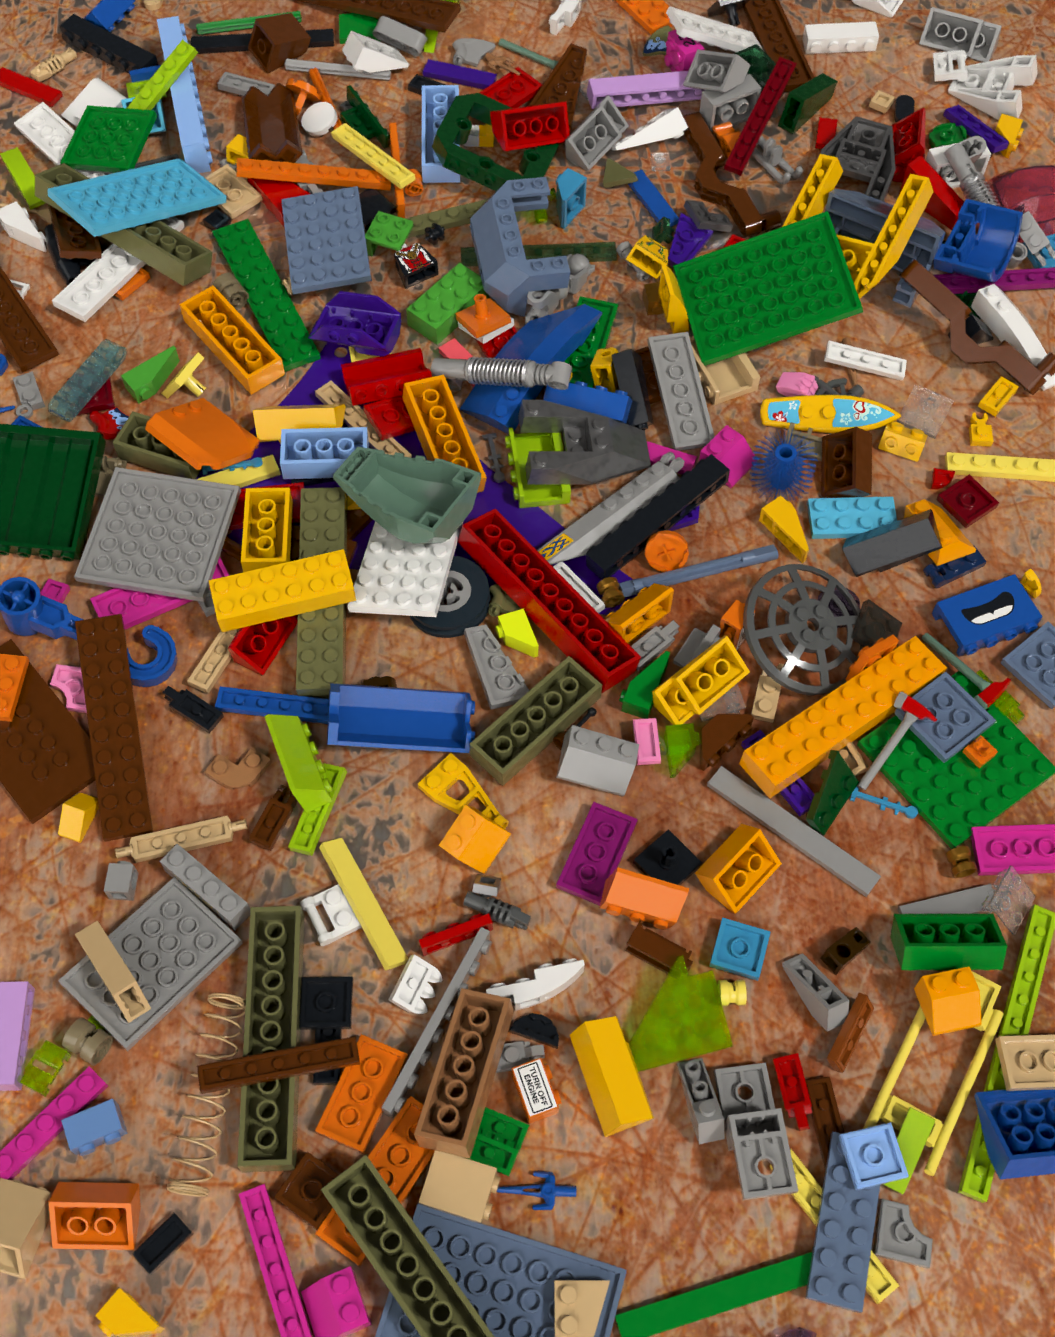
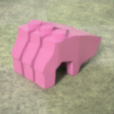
M783 372L776 385L778 393L786 397L815 395L818 388L815 376L803 372Z

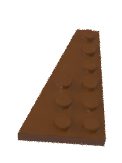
M572 43L529 104V106L553 102H567L570 133L587 57V49Z

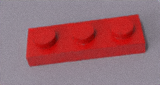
M489 913L486 915H474L469 921L462 924L458 922L450 924L446 927V930L438 933L436 931L426 933L422 936V939H419L422 955L426 956L474 938L481 927L492 931L493 922Z

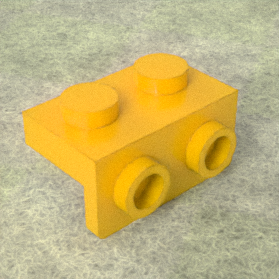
M892 422L886 425L878 449L917 462L928 435L924 434L920 429L914 428L911 430L905 428L901 423Z

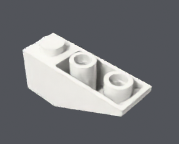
M16 201L0 208V224L9 237L42 252L47 251L44 244L46 243V238L42 231H37L38 227L33 219L29 220L30 216L25 207L21 208Z

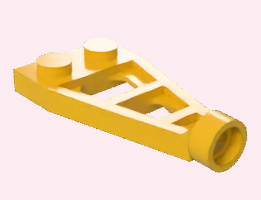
M452 753L444 758L418 783V788L431 800L458 815L465 805H468L474 798H478L486 807L482 811L483 814L504 829L508 826L509 821L497 811L468 767ZM458 780L463 781L469 789V794L462 800H455L446 794V791Z

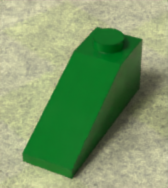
M665 651L630 681L627 690H622L619 702H622V712L648 719L653 706L652 691L661 685L669 663L670 652Z

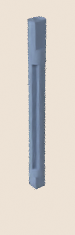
M773 544L692 566L619 583V590L623 592L624 597L637 595L644 587L648 588L654 583L670 586L776 560L779 556L778 550Z

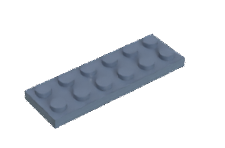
M832 1132L805 1299L862 1313L880 1185L855 1191L838 1137L841 1133Z

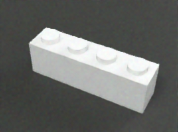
M876 22L805 25L802 41L805 54L876 51L879 33Z

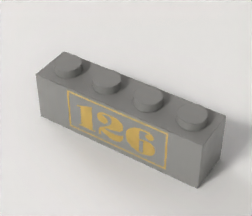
M176 844L160 860L167 874L172 878L175 877L234 931L250 916L248 903L180 845Z

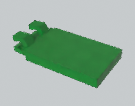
M357 13L339 14L340 44L346 43L350 31L380 41L373 35V31L380 18Z

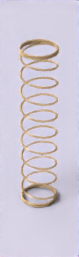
M213 993L208 995L207 1000L209 1003L221 1008L244 1009L242 1014L235 1016H220L212 1013L204 1014L206 1017L227 1020L240 1028L239 1033L226 1036L200 1033V1036L223 1040L234 1046L236 1051L233 1054L220 1056L196 1053L195 1055L224 1061L220 1058L230 1057L238 1053L239 1049L237 1046L225 1038L235 1037L242 1033L243 1029L241 1026L229 1018H237L245 1014L246 999L232 994ZM212 998H225L237 1004L222 1003ZM192 1073L191 1076L198 1077V1074ZM227 1089L228 1091L225 1094L215 1096L187 1094V1097L201 1099L223 1109L222 1114L215 1116H182L183 1118L208 1124L216 1128L219 1134L210 1137L178 1136V1139L205 1146L214 1151L215 1154L206 1158L174 1157L173 1160L187 1163L210 1173V1177L194 1180L169 1179L168 1181L171 1183L167 1184L166 1189L168 1191L196 1197H206L209 1195L210 1191L207 1188L182 1182H202L213 1177L209 1169L190 1161L209 1160L217 1156L214 1148L197 1140L213 1139L221 1135L222 1132L219 1127L202 1119L218 1118L226 1113L222 1105L207 1098L224 1097L230 1093V1089Z

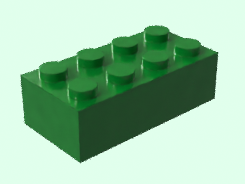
M894 914L890 938L901 970L939 971L969 966L971 970H1003L1007 944L994 914Z

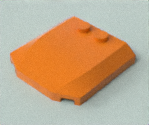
M205 398L157 412L146 423L145 428L147 432L196 470H201L202 466H210L213 470H220L250 459L260 443L257 437Z

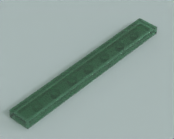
M615 242L523 245L526 260L567 256L572 253V255H584L588 258L589 262L617 261ZM474 247L461 248V264L466 267L478 266Z

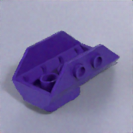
M340 291L326 303L308 338L351 346L360 354L386 356L392 352L400 335L401 313L379 296Z

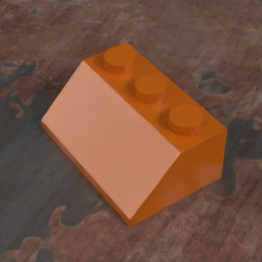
M617 867L605 881L599 908L606 910V913L613 916L625 915L630 917L631 921L637 923L645 921L652 923L657 929L666 930L677 923L689 888Z
M57 1183L48 1202L52 1249H135L141 1208L139 1183Z

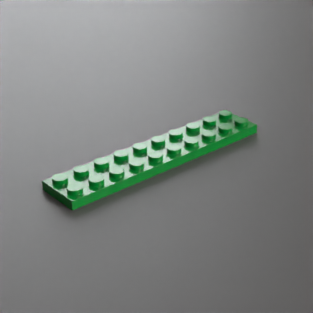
M249 219L213 230V237L232 274L249 294L247 304L267 343L282 358L284 372L320 360L318 349L313 340L308 338L309 332L284 285L281 284L282 282Z

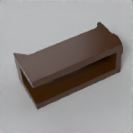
M639 921L627 942L626 952L679 980L682 973L687 975L693 963L690 960L691 950L687 953L685 948L648 928L644 930L641 921Z

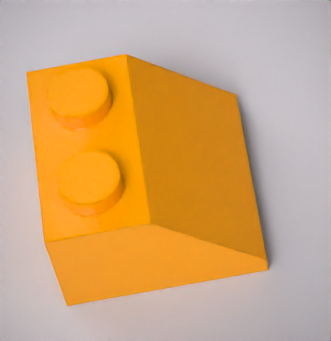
M465 805L439 846L456 859L485 874L511 836V833L475 807Z
M970 966L922 976L914 987L932 1036L981 1026L980 990Z

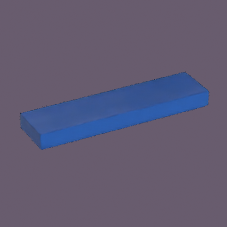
M643 170L634 172L638 181L628 183V185L661 229L665 230L677 225L679 217Z

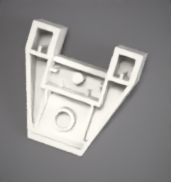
M1017 55L965 66L968 71V79L963 82L954 79L948 89L949 94L997 120L1000 119L1001 114L1019 118L1023 109L1021 90H1013V88L1020 85H1033L1038 74L1036 55Z

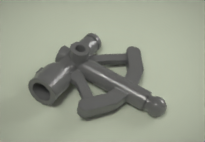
M815 376L819 388L816 395H850L861 397L864 394L863 388L858 384L848 392H845L846 378L835 379L825 383ZM840 386L841 394L833 388Z

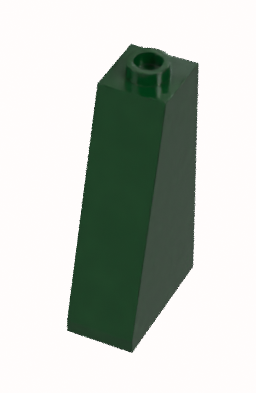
M822 73L790 91L778 126L792 134L796 133L832 98L838 81Z

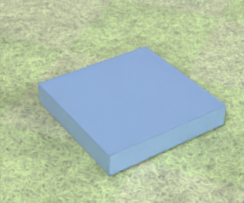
M891 1122L838 1136L855 1191L909 1177Z

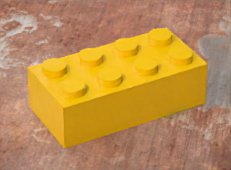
M246 488L241 551L243 572L290 562L293 511L290 488Z

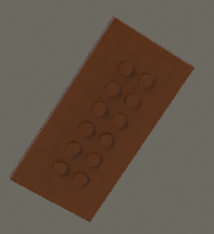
M12 639L0 646V654L24 656ZM29 662L12 722L0 721V782L31 823L34 824L94 782L95 772L90 737Z

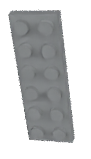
M688 332L648 337L647 343L673 449L681 451L705 447L715 436Z

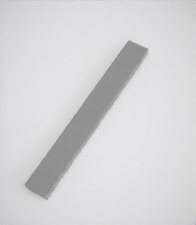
M721 766L708 782L707 786L865 897L869 895L881 878L879 874Z

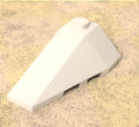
M678 107L666 109L647 121L648 124L635 130L636 134H630L611 147V150H621L669 138L677 139L684 134L683 131L688 126Z

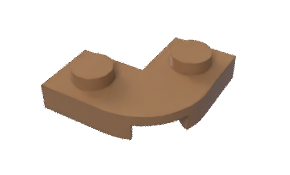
M251 748L238 765L218 754L204 773L223 787L233 790V788L253 786L272 762L270 758Z

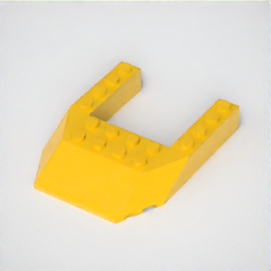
M824 154L819 155L782 227L822 213L827 204L829 192L834 190L843 173L837 157ZM914 174L909 175L875 243L836 234L859 299L875 287L898 262L933 194L932 185L928 177Z

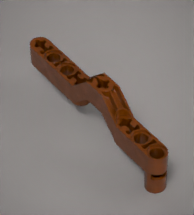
M699 112L683 115L688 126L683 131L684 136L701 164L695 174L694 188L700 198L727 208L744 237L780 227L782 220L778 210L759 214L744 188L740 189L720 182L716 172L719 167L725 165V156Z
M915 259L899 274L906 283L950 321L951 352L966 365L996 363L1031 395H1034L1047 382L1044 378L1047 374L1050 377L1055 374V355L1051 352L1034 366L1005 340L999 346L980 347L966 334L965 318L972 312L971 309Z

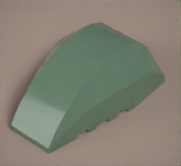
M357 447L333 474V478L365 513L400 540L411 543L432 544L443 543L450 539L472 511L481 481V473L443 459L435 458L434 461L425 460L424 456L416 455L415 458L404 457V453L395 452L394 455L385 454L383 450Z

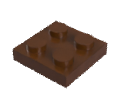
M307 1151L274 1198L318 1230L333 1208L321 1189L338 1177L339 1174Z

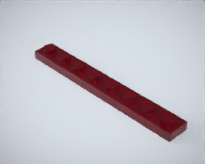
M779 57L725 163L724 170L742 176L797 63Z

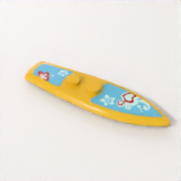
M804 395L763 399L760 408L761 422L764 426L789 429L792 422L795 423L793 430L808 431L810 427L813 428L812 432L836 433L853 427L870 431L901 418L900 413L884 404L850 395Z

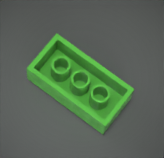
M458 263L406 309L408 326L438 345L458 327L455 313L475 305L474 296L477 294H484L487 299L490 298L483 289L481 276L463 264Z

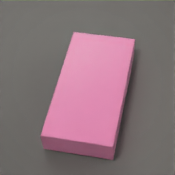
M656 718L633 719L634 741L636 744H639L637 765L661 764Z

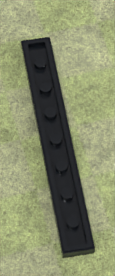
M333 29L305 30L311 37L308 48L334 46ZM252 33L191 36V46L197 50L198 54L250 51L248 46Z

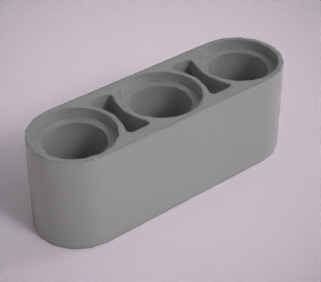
M386 16L380 17L373 31L374 37L417 57L427 41V37L423 33Z

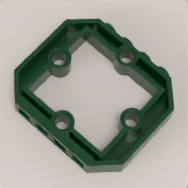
M474 93L455 97L436 132L432 148L444 168L497 191L507 180L545 177L555 157L559 143L536 146V150H525L519 164V171L523 176L496 164L487 156H479L455 145L467 143L472 128V123L469 120L470 116L491 125L490 111L511 109V107L481 93Z

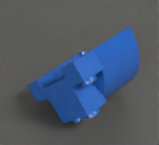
M966 199L958 213V220L945 244H941L934 257V269L951 274L955 272L989 282L998 281L1005 272L1016 247L1023 212ZM980 223L978 233L976 234V224Z

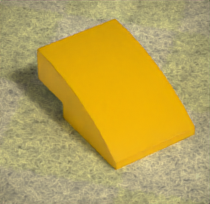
M661 264L658 294L666 321L670 323L673 334L689 333V319L678 281L672 270L666 264Z

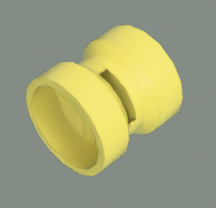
M718 980L717 990L720 1006H728L730 1003L746 1005L745 980H735V982Z

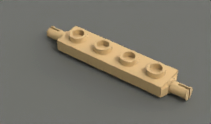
M228 816L174 827L131 837L130 846L115 848L117 859L132 855L136 863L164 857L176 844L186 851L230 842L233 839V832L248 829L246 819L231 822Z

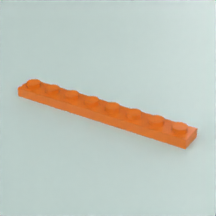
M237 158L236 177L391 190V181L376 170Z

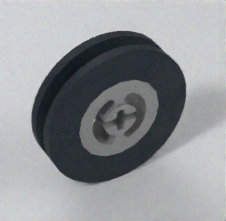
M453 556L437 617L410 616L411 620L423 632L442 638L464 635V629L479 626L487 616L491 602L489 583L485 573L471 560L460 556Z

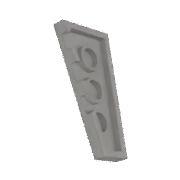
M486 624L464 629V636L490 710L514 705L530 691L524 683L525 680L520 673L516 672L512 666V661L508 656H505L501 650V645Z

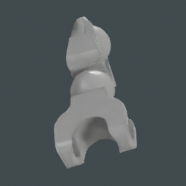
M568 254L567 260L570 268L568 288L528 292L527 304L532 306L526 314L525 325L535 317L540 318L553 314L555 308L559 305V301L564 299L568 293H578L587 282V277L595 271V265L590 264L588 258L582 254Z

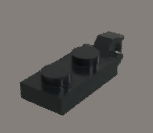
M168 686L162 692L165 695L164 698L171 702L169 707L173 711L209 734L224 717L221 711L187 689L178 692Z

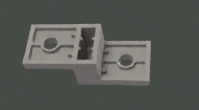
M766 1063L715 1069L714 1076L720 1108L724 1117L728 1151L734 1150L743 1200L797 1193L798 1186L782 1109H775ZM740 1087H748L752 1092V1097L748 1100L740 1098L738 1095ZM762 1160L768 1161L772 1165V1173L769 1175L762 1174L758 1169V1163Z

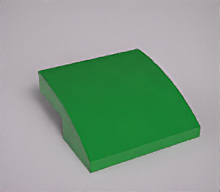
M485 1107L469 1160L495 1167L498 1172L510 1176L530 1125Z

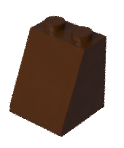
M292 13L255 19L248 49L266 73H271L285 65L286 59H295L306 53L311 37Z

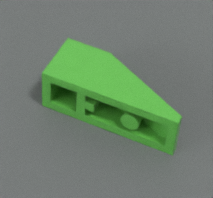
M176 347L168 348L121 375L126 390L138 404L155 395L180 362Z

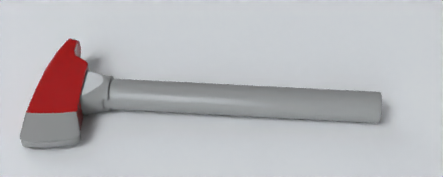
M904 692L898 694L894 703L895 708L906 712L904 718L858 783V786L863 790L867 789L906 731L916 720L930 719L933 722L937 721L936 717L927 708Z

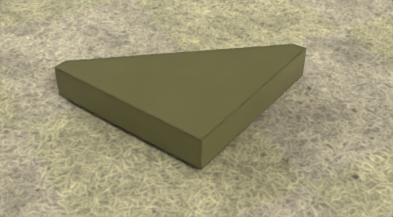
M607 159L603 179L605 188L638 181L636 174L614 160Z

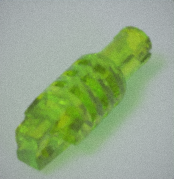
M981 670L976 672L982 679L993 683ZM1006 690L994 702V706L998 707L999 711L1004 716H1008L1015 724L1024 719L1025 715L1018 708L1020 704Z

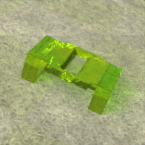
M46 1040L41 1049L36 1050L24 1069L25 1074L20 1083L46 1097L50 1091L47 1086L49 1084L52 1085L64 1065L63 1061L68 1062L71 1054L67 1050ZM35 1059L56 1069L54 1074L51 1075L33 1066L32 1064Z

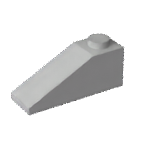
M803 953L782 962L783 969L813 1018L827 1032L844 1024L849 1012V999Z

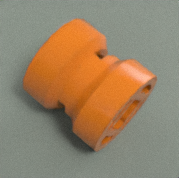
M409 169L415 174L416 180L405 186L404 189L408 196L416 197L423 192L422 174L417 169Z

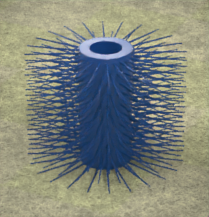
M792 433L788 444L786 439L784 444L780 439L779 444V441L774 438L779 446H776L772 441L770 443L776 448L769 446L771 448L769 451L768 448H762L759 445L757 447L769 453H761L758 450L753 452V454H763L766 456V458L753 456V460L761 459L766 463L760 464L759 461L758 463L757 461H752L754 464H752L753 467L751 468L754 472L755 470L757 472L758 470L765 472L762 474L750 472V474H754V477L755 475L757 477L758 475L763 476L762 479H753L752 481L768 480L764 483L761 482L762 485L771 482L768 486L766 485L759 490L770 487L767 490L769 492L774 488L776 490L775 499L778 489L779 496L781 490V496L783 497L785 494L787 496L790 488L795 491V488L799 490L800 488L796 486L797 484L805 488L806 485L799 483L797 480L806 481L807 484L808 482L809 484L810 482L812 483L813 480H804L799 476H807L810 479L811 477L814 478L811 475H813V472L815 473L813 468L817 467L812 462L811 464L809 462L808 464L802 462L804 460L818 462L813 457L811 459L809 457L808 459L802 457L818 454L813 452L811 454L810 452L809 454H800L802 451L805 452L804 449L796 451L800 447L796 448L791 442ZM755 465H757V466H758V465H760V466L762 465V466H764V467H766V468L758 469V468H756V467H754V466H755ZM804 465H809V466H811V467L813 466V468L809 469V468L807 467V469H806V468H803L802 466H804ZM806 470L808 473L810 471V474H803L800 471Z

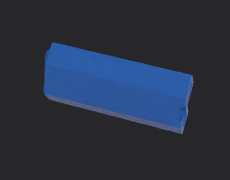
M330 683L327 745L469 753V744L475 739V731L471 730L469 723L470 715L475 713V701H472L468 692Z

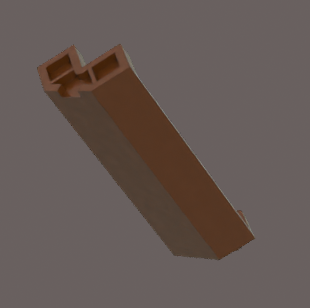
M277 83L268 95L251 86L242 98L248 158L295 163L303 152L294 93L281 83Z

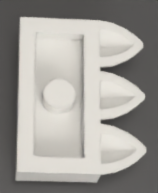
M415 954L410 955L388 1000L407 1012L416 1014L427 1013L426 1004L420 997H435V992L428 982H442L441 973L436 967Z

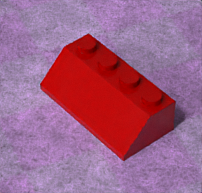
M553 102L490 111L492 132L503 151L566 142V139L570 136L567 102Z

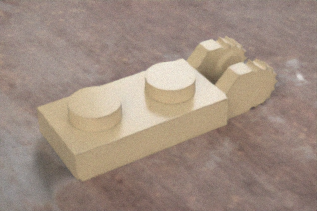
M779 663L777 669L781 670L784 664ZM764 670L759 677L751 715L754 719L773 723L781 685L776 683L771 677H767Z

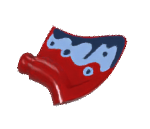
M115 407L104 413L93 411L90 413L89 418L97 427L96 432L101 433L104 439H115L129 416Z

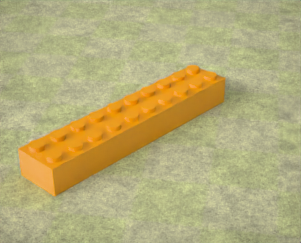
M915 635L744 750L739 764L769 798H772L827 760L830 750L840 751L849 742H853L895 713L897 708L894 707V703L900 692L913 697L942 675L947 667Z

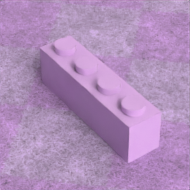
M28 981L0 982V1091L22 1090L35 988Z

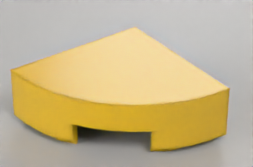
M1030 568L1025 572L1020 583L1033 598H1037L1041 594V583L1035 572Z

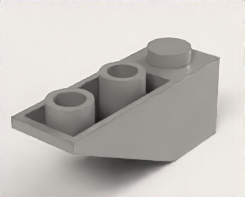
M699 1058L677 1063L698 1143L704 1144L725 1139L724 1117L703 1059Z

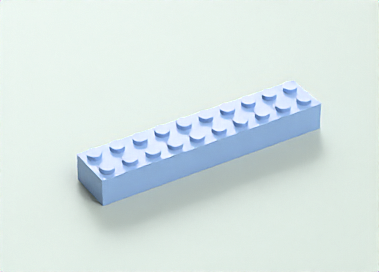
M178 16L157 19L164 60L168 58L182 40L188 43L184 23L180 24ZM191 61L172 84L170 90L185 162L198 173H205L211 171L209 163H213L211 151L207 152V150H210Z

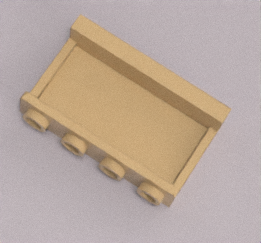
M694 336L690 337L701 385L704 388L706 397L710 398L713 405L758 390L760 375L746 353L704 366L701 362Z

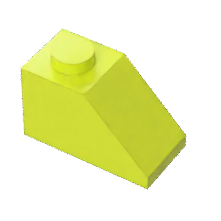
M524 608L498 616V625L495 628L498 638H503L505 646L531 657H538L539 645Z

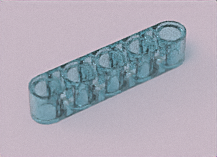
M108 339L102 341L51 399L48 405V412L67 422L72 421L124 361L127 354L126 348Z

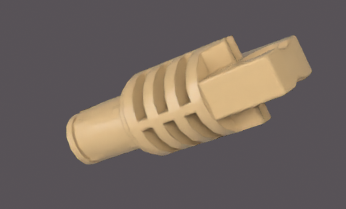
M68 48L61 54L52 55V57L44 60V62L42 61L31 70V76L38 82L51 78L64 70L69 62L77 59L76 52L72 48Z

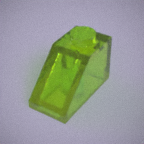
M693 723L665 726L664 742L667 750L666 755L670 778L677 776L695 754L696 746L700 745L699 733L694 731Z

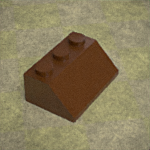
M853 427L823 436L821 497L849 498L872 495V433L858 427Z

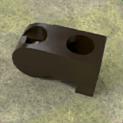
M855 927L827 948L820 959L837 975L856 956L865 950L871 941Z

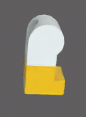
M488 124L472 125L468 141L463 145L494 147L492 126Z

